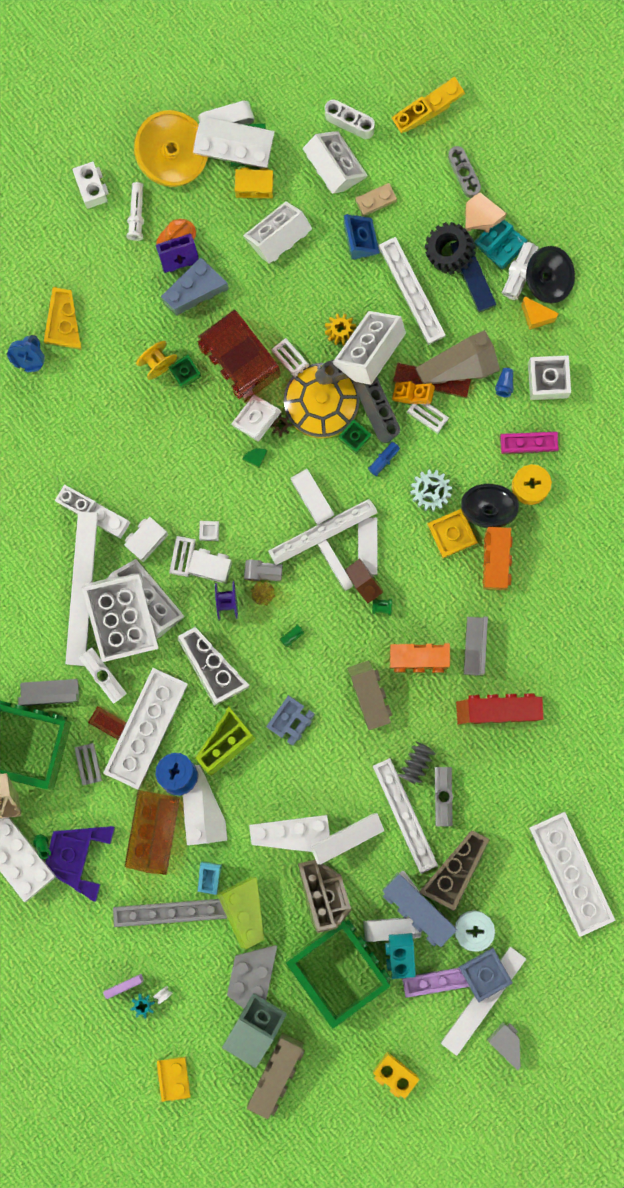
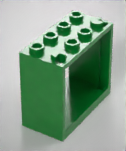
M0 701V716L1 712L4 711L60 725L46 780L0 769V773H7L11 781L46 790H54L72 722L67 721L65 716L53 714L52 717H49V713L34 709L33 712H29L30 708L15 704V707L12 708V703Z
M344 919L337 929L323 932L286 960V965L332 1030L391 987L389 981L392 979L385 968H379L378 958L373 951L371 953L367 951L366 948L368 946L361 935L357 937L354 933L356 928L350 919L347 921ZM343 929L380 983L339 1014L335 1015L298 961Z

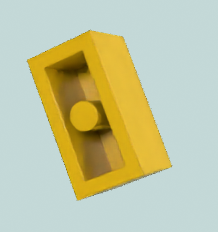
M246 167L240 168V170L236 169V198L273 199V170L268 168L251 170Z

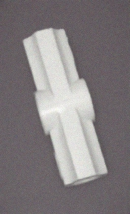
M530 242L524 243L517 260L511 263L509 278L502 291V294L512 300L518 299L525 282H527L526 271L528 262L534 252L539 249L538 246Z
M92 647L78 657L113 704L127 694ZM100 670L108 673L106 680H100L97 677V673Z

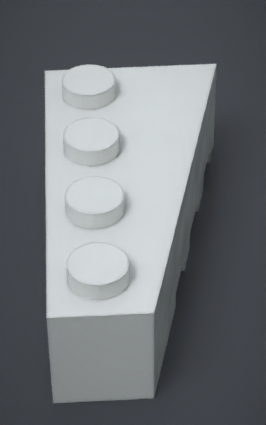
M196 627L178 636L180 645L214 706L249 688L250 685L244 681Z
M327 815L249 825L251 844L257 846L312 852L311 845L330 836Z

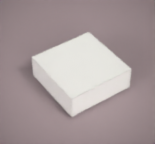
M200 521L199 540L219 541V521Z

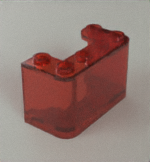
M235 309L198 336L199 340L197 343L199 349L204 356L209 355L208 357L214 365H219L222 369L220 373L226 381L229 379L232 382V392L238 400L242 398L244 402L248 401L253 395H256L281 376L280 368L276 361Z

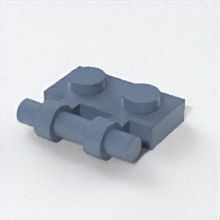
M288 695L266 727L281 738H283L286 732L289 733L291 736L287 742L293 746L297 740L301 739V734L305 728L311 725V720L315 714L309 710L305 716L302 715L300 712L304 706ZM298 718L301 722L299 723L297 728L293 730L292 728H290V726L295 721V719Z

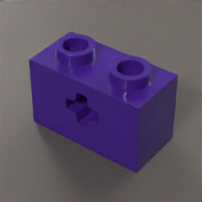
M191 234L155 245L164 273L173 272L185 266H192L199 259Z

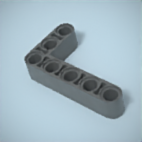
M334 360L325 362L315 373L317 382L322 385L350 377L333 364ZM376 377L371 385L352 380L377 438L382 443H389L399 435L400 426L378 378Z

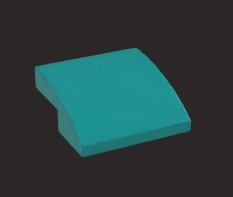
M503 220L493 228L490 227L489 233L484 231L475 240L474 244L503 270L520 253L523 244L527 243L528 240L516 232L510 223Z

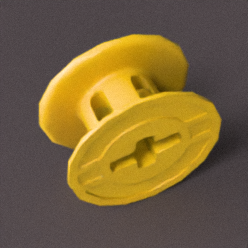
M160 341L151 346L136 362L137 366L148 364L151 367L147 375L148 380L163 374L178 358L176 354L168 357L163 354L162 351L167 345L166 341Z
M530 464L523 466L517 471L512 480L511 488L518 501L523 504L534 505L546 498L551 490L552 481L546 469L539 465ZM530 481H533V484H539L535 485L533 489L530 486H524Z

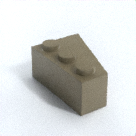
M369 661L348 667L347 669L351 676L368 730L391 723L389 719L392 716L389 705L385 706L383 700L386 698L383 687L379 688L377 682L381 680L378 670H374Z

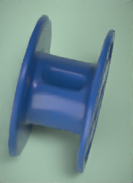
M181 753L166 755L159 761L156 767L155 775L157 782L167 793L181 796L189 793L197 783L198 772L196 766L186 755Z

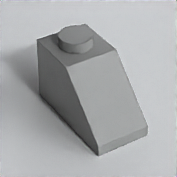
M502 1022L487 1040L512 1066L519 1070L521 1068L520 1039L516 1035L518 1031L510 1023L506 1025Z

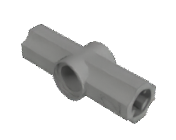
M435 767V826H453L452 767ZM441 791H446L449 795V799L446 802H441L438 798Z

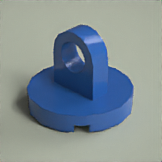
M35 335L26 336L21 341L12 342L8 348L7 357L16 368L20 369L21 367L26 372L39 371L45 362V356L40 350V341Z

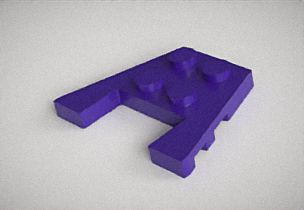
M115 827L53 831L49 846L51 855L46 858L45 863L56 875L57 879L68 884L77 892L82 893L91 901L96 902L101 884L81 879L91 840L111 844Z

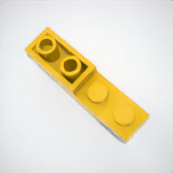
M453 77L423 98L421 96L391 118L402 134L439 115L451 107L450 104L463 96L465 92L457 79Z

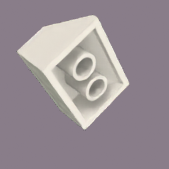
M338 131L315 134L303 147L307 158L312 162L317 173L322 177L332 194L344 192L368 176Z
M286 201L243 236L263 260L271 263L277 260L284 251L292 248L299 239L304 238L312 230V227L303 212Z

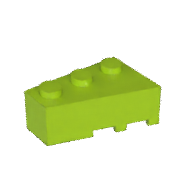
M229 706L220 722L215 726L216 728L210 738L208 737L196 756V760L210 776L215 774L256 740Z
M249 877L218 893L219 901L240 947L248 949L263 941L264 935L257 877Z

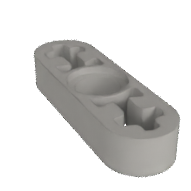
M459 146L452 147L449 150L448 161L465 196L472 198L480 192V182L464 149ZM455 152L457 155L461 154L459 158L461 163L459 165L457 158H453ZM467 168L470 174L465 177L461 176L459 170ZM469 180H470L471 186H472V187H476V188H475V192H473L472 190H469V191H468V189H469V183H468V181H469Z

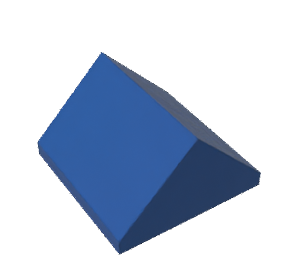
M349 214L344 215V228L351 260L379 254L372 218Z

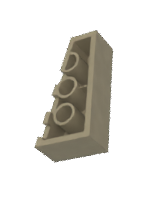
M471 830L419 893L455 911L490 839Z
M284 1033L281 1034L247 1105L248 1110L266 1119H269L270 1115H275L279 1106L276 1102L279 1096L283 1098L288 1087L285 1084L288 1078L292 1079L296 1071L294 1066L297 1060H301L305 1052L303 1049L304 1043Z

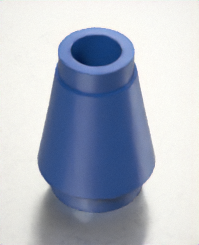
M511 368L502 369L495 386L496 394L500 397H510L514 391V371Z

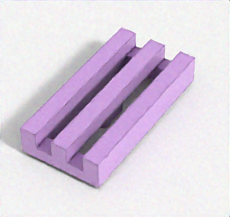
M139 974L103 992L105 998L109 999L141 984L144 980L143 976Z

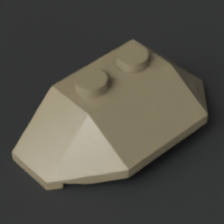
M316 860L299 863L302 887L313 927L317 933L337 929L351 912L341 875L324 864H317Z

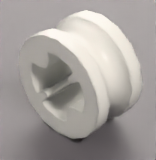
M165 986L153 998H157L158 1004H161L173 993L168 991V986Z

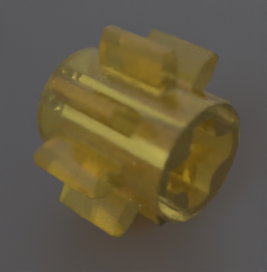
M259 581L251 589L252 599L259 605L264 603L267 606L275 597L274 588L270 583L265 582L262 584Z

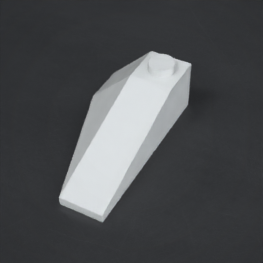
M196 765L198 772L197 783L189 793L183 795L187 845L227 841L225 818L212 793L201 765Z

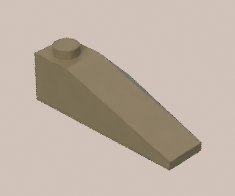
M484 330L416 367L415 370L423 384H438L452 380L465 381V379L469 378L482 379L500 371L494 346Z

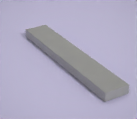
M219 899L113 907L114 927L227 918Z

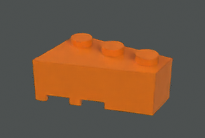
M488 527L484 533L483 590H507L508 586H511V574H509V567L512 565V555H510V548H512L511 528Z
M444 643V645L390 644V669H394L396 673H404L405 669H413V673H425V669H432V673H444V670L450 667V643Z

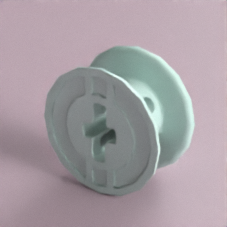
M467 911L460 915L455 923V928L457 929L455 937L460 945L469 951H483L494 940V924L487 915L480 911ZM476 926L477 929H483V932H477L476 936H473L471 932H466V930H472Z

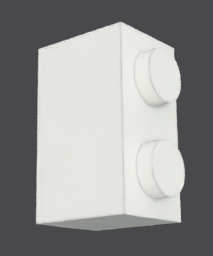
M151 517L143 519L138 525L139 529L135 533L129 534L125 539L126 543L124 546L142 562L169 535Z
M201 548L199 551L194 550L188 573L226 584L232 561L228 559L229 556L220 553L215 556L210 554L211 551Z

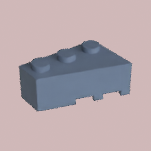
M200 258L161 296L163 304L177 316L197 306L198 303L229 290L228 283Z

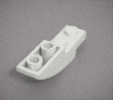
M66 485L63 486L55 499L57 503L77 515L78 511L98 513L97 526L120 539L130 524L125 518Z

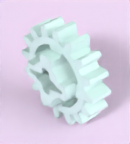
M428 470L427 475L420 472L421 478L415 477L414 480L417 483L411 484V487L415 489L410 492L411 495H415L413 502H419L418 508L422 505L425 506L424 511L431 507L432 512H434L436 506L442 509V503L448 504L446 498H451V494L448 491H451L452 487L447 486L450 480H444V473L439 476L438 470L434 474H431V471ZM430 479L438 480V482H433ZM423 483L424 490L419 492V485ZM428 487H430L431 489L435 488L434 494H432L431 492L426 493L428 491ZM444 489L443 497L440 499L438 493ZM424 499H429L433 503L424 501Z

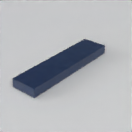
M459 241L450 244L453 254L458 250ZM475 256L471 257L473 262L472 264H467L468 268L466 270L464 268L461 269V274L477 311L480 313L495 307L496 302Z

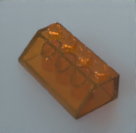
M138 790L124 867L146 873L167 875L180 797Z

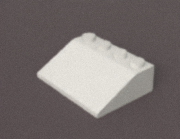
M140 574L84 584L82 590L102 662L159 649Z

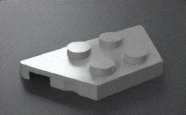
M278 945L235 955L227 996L243 1009L253 993L266 1001Z

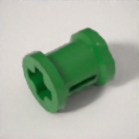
M375 598L372 605V614L387 613L388 616H391L392 599L378 600Z

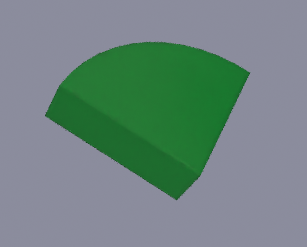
M262 448L250 450L244 455L242 460L260 468L268 450Z

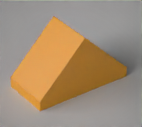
M524 297L521 304L529 330L555 322L559 314L527 297Z

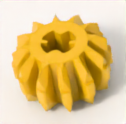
M337 313L336 319L333 317L329 318L330 323H325L327 328L325 335L329 336V342L335 339V345H338L339 341L342 342L343 346L345 345V340L348 341L354 329H356V324H351L353 322L352 317L346 320V314H343L342 318H340ZM340 327H343V330L341 332H338V329H340Z

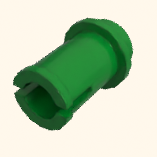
M296 624L285 635H281L280 641L286 648L288 646L291 647L292 643L305 633Z
M43 834L35 836L33 845L37 848L39 858L46 859L51 855V851L48 847L49 840Z

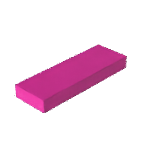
M558 432L500 434L501 454L557 452L559 450Z

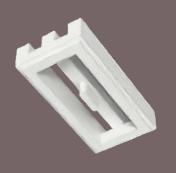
M286 338L271 349L272 353L294 377H297L299 372L302 373L305 367H309V363ZM284 345H286L291 350V352L299 359V361L302 363L301 365H299L293 359V357L285 350V348L283 347ZM280 349L296 369H293L277 350Z
M412 404L407 413L437 434L449 419V417L430 404L421 405L443 419L442 422L417 404ZM413 409L417 410L425 417L433 421L435 424L438 425V427H436L435 425L427 421L425 418L417 414L415 411H413Z
M176 536L170 574L189 577L188 570L194 552L195 539ZM180 541H184L177 571L175 570L179 545ZM189 542L190 548L187 558L185 572H182L187 544Z

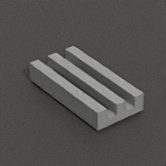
M94 743L74 747L82 785L102 781ZM89 748L91 749L97 777L95 779L93 778L89 755L87 749ZM80 750H83L89 780H86Z

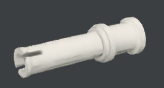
M139 182L132 183L131 213L127 219L129 231L126 237L133 241L143 239L142 199L144 185Z

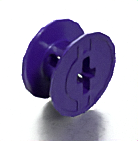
M235 581L232 582L233 591L219 592L218 585L215 583L218 621L221 620V611L234 610L235 617L238 619Z

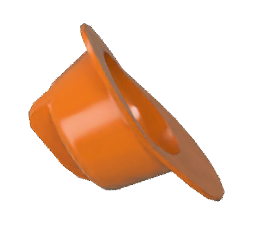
M187 219L173 220L159 235L157 244L187 234H191L194 240L196 237L195 226Z

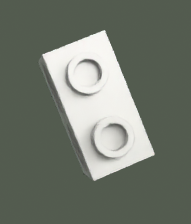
M94 162L72 169L87 209L108 202L106 195L109 192L106 184H101L100 178H103L100 168L95 167ZM87 174H93L90 179H85ZM93 191H99L96 196L91 195Z

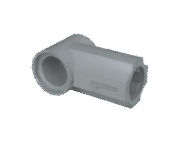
M246 560L244 580L281 581L283 564L275 565L263 563L259 560Z

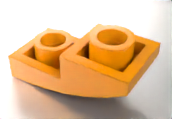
M412 381L398 382L395 384L392 400L409 404H431L435 386L431 383L415 385Z

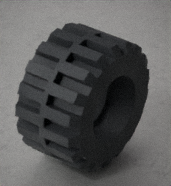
M446 222L443 223L442 227L436 226L435 231L431 230V236L426 238L428 244H425V249L427 250L425 253L429 258L428 260L438 271L454 275V271L461 273L462 268L465 270L468 268V263L472 264L473 259L471 257H475L476 252L474 249H476L473 238L462 225H456L454 222H450V225H448ZM459 241L458 250L453 255L448 257L442 256V249L448 242Z

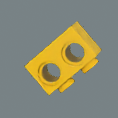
M386 1052L373 1070L374 1079L381 1085L387 1084L391 1088L390 1092L397 1098L402 1096L405 1099L419 1081V1076L389 1052ZM384 1066H390L393 1069L390 1075H384L381 1072ZM401 1078L408 1080V1085L404 1088L397 1085L398 1080Z

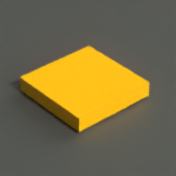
M461 509L427 523L442 558L478 543Z

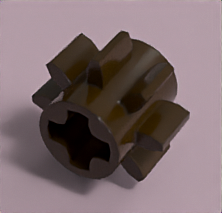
M280 413L270 426L273 429L271 435L277 433L279 438H281L283 432L287 435L289 434L287 427H291L292 424H288V416L282 418ZM279 421L284 425L281 430L275 426Z

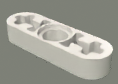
M327 540L318 543L320 551L344 591L352 588L353 584Z

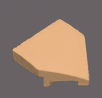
M481 192L466 202L465 229L467 231L481 229L489 233L490 227L493 228L506 218V213Z

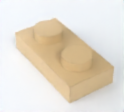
M388 183L356 197L355 201L364 217L397 202V198Z

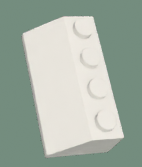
M201 116L193 153L254 167L268 168L274 131Z
M368 311L333 361V364L353 381L371 385L406 334L401 316Z
M137 559L112 572L107 579L140 574L156 639H158L185 616Z

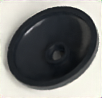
M546 246L538 249L531 256L527 265V283L532 294L544 303H558L564 300L570 294L575 282V270L571 258L564 250L556 246Z
M480 484L470 488L463 495L461 510L465 518L474 525L483 528L503 527L510 524L516 518L519 502L514 493L503 486Z

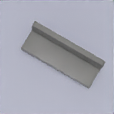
M488 616L483 618L467 617L463 675L483 676L485 674Z
M77 679L25 682L20 684L21 697H18V705L21 706L79 702Z

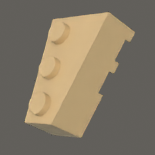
M0 773V818L20 817L22 815L19 795L7 773Z

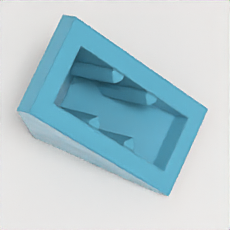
M201 862L198 892L217 895L222 864Z

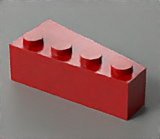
M535 693L524 694V697H517V694H505V698H499V694L487 695V698L481 699L480 695H469V699L456 701L457 725L544 720L542 697H536Z

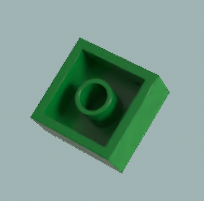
M189 355L168 367L181 389L201 377L200 372Z
M353 419L339 435L338 440L357 454L372 437V434Z

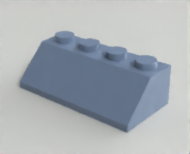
M399 872L383 888L382 891L385 893L383 897L390 904L394 902L399 907L397 911L405 919L409 916L414 921L412 925L419 932L423 930L428 935L426 939L434 947L437 944L442 947L457 931L455 926Z

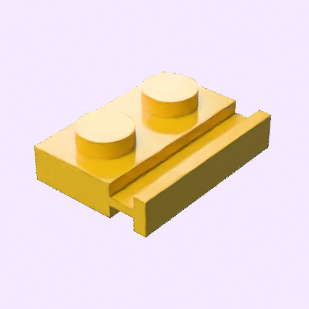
M186 1056L157 1060L161 1101L190 1098Z

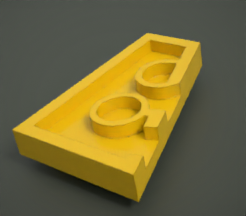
M53 287L44 343L81 350L72 290Z

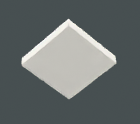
M253 395L231 425L259 442L281 411L279 408Z

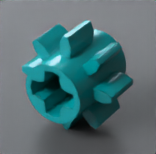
M140 993L138 996L139 1000L132 999L135 1006L131 1010L137 1012L136 1017L141 1014L144 1018H147V1012H154L151 1005H154L155 1001H150V994L143 997L142 993ZM141 1001L143 1002V1004L148 1005L145 1008V1010H143V1008H139L138 1006L141 1003Z

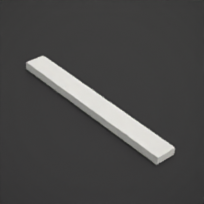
M78 511L65 662L67 665L84 666L78 657L87 651L90 616L82 587L84 584L93 582L98 513Z

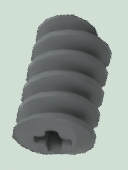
M417 741L415 742L418 746L411 747L415 753H408L412 760L404 761L408 767L401 768L405 774H398L399 777L413 784L422 783L419 776L426 775L422 769H429L425 762H432L433 760L429 755L436 754L431 748Z

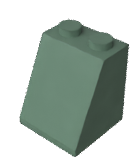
M253 993L222 1048L256 1068L273 1042L287 1013Z

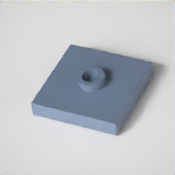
M493 947L459 966L478 1003L513 984Z

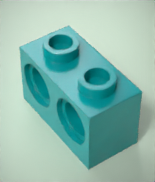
M412 933L389 935V943H385L386 955H390V959H386L387 971H391L392 979L416 977Z

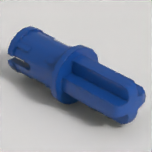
M391 442L381 454H378V458L368 467V470L377 477L387 464H390L389 461L397 454L400 447L396 443Z

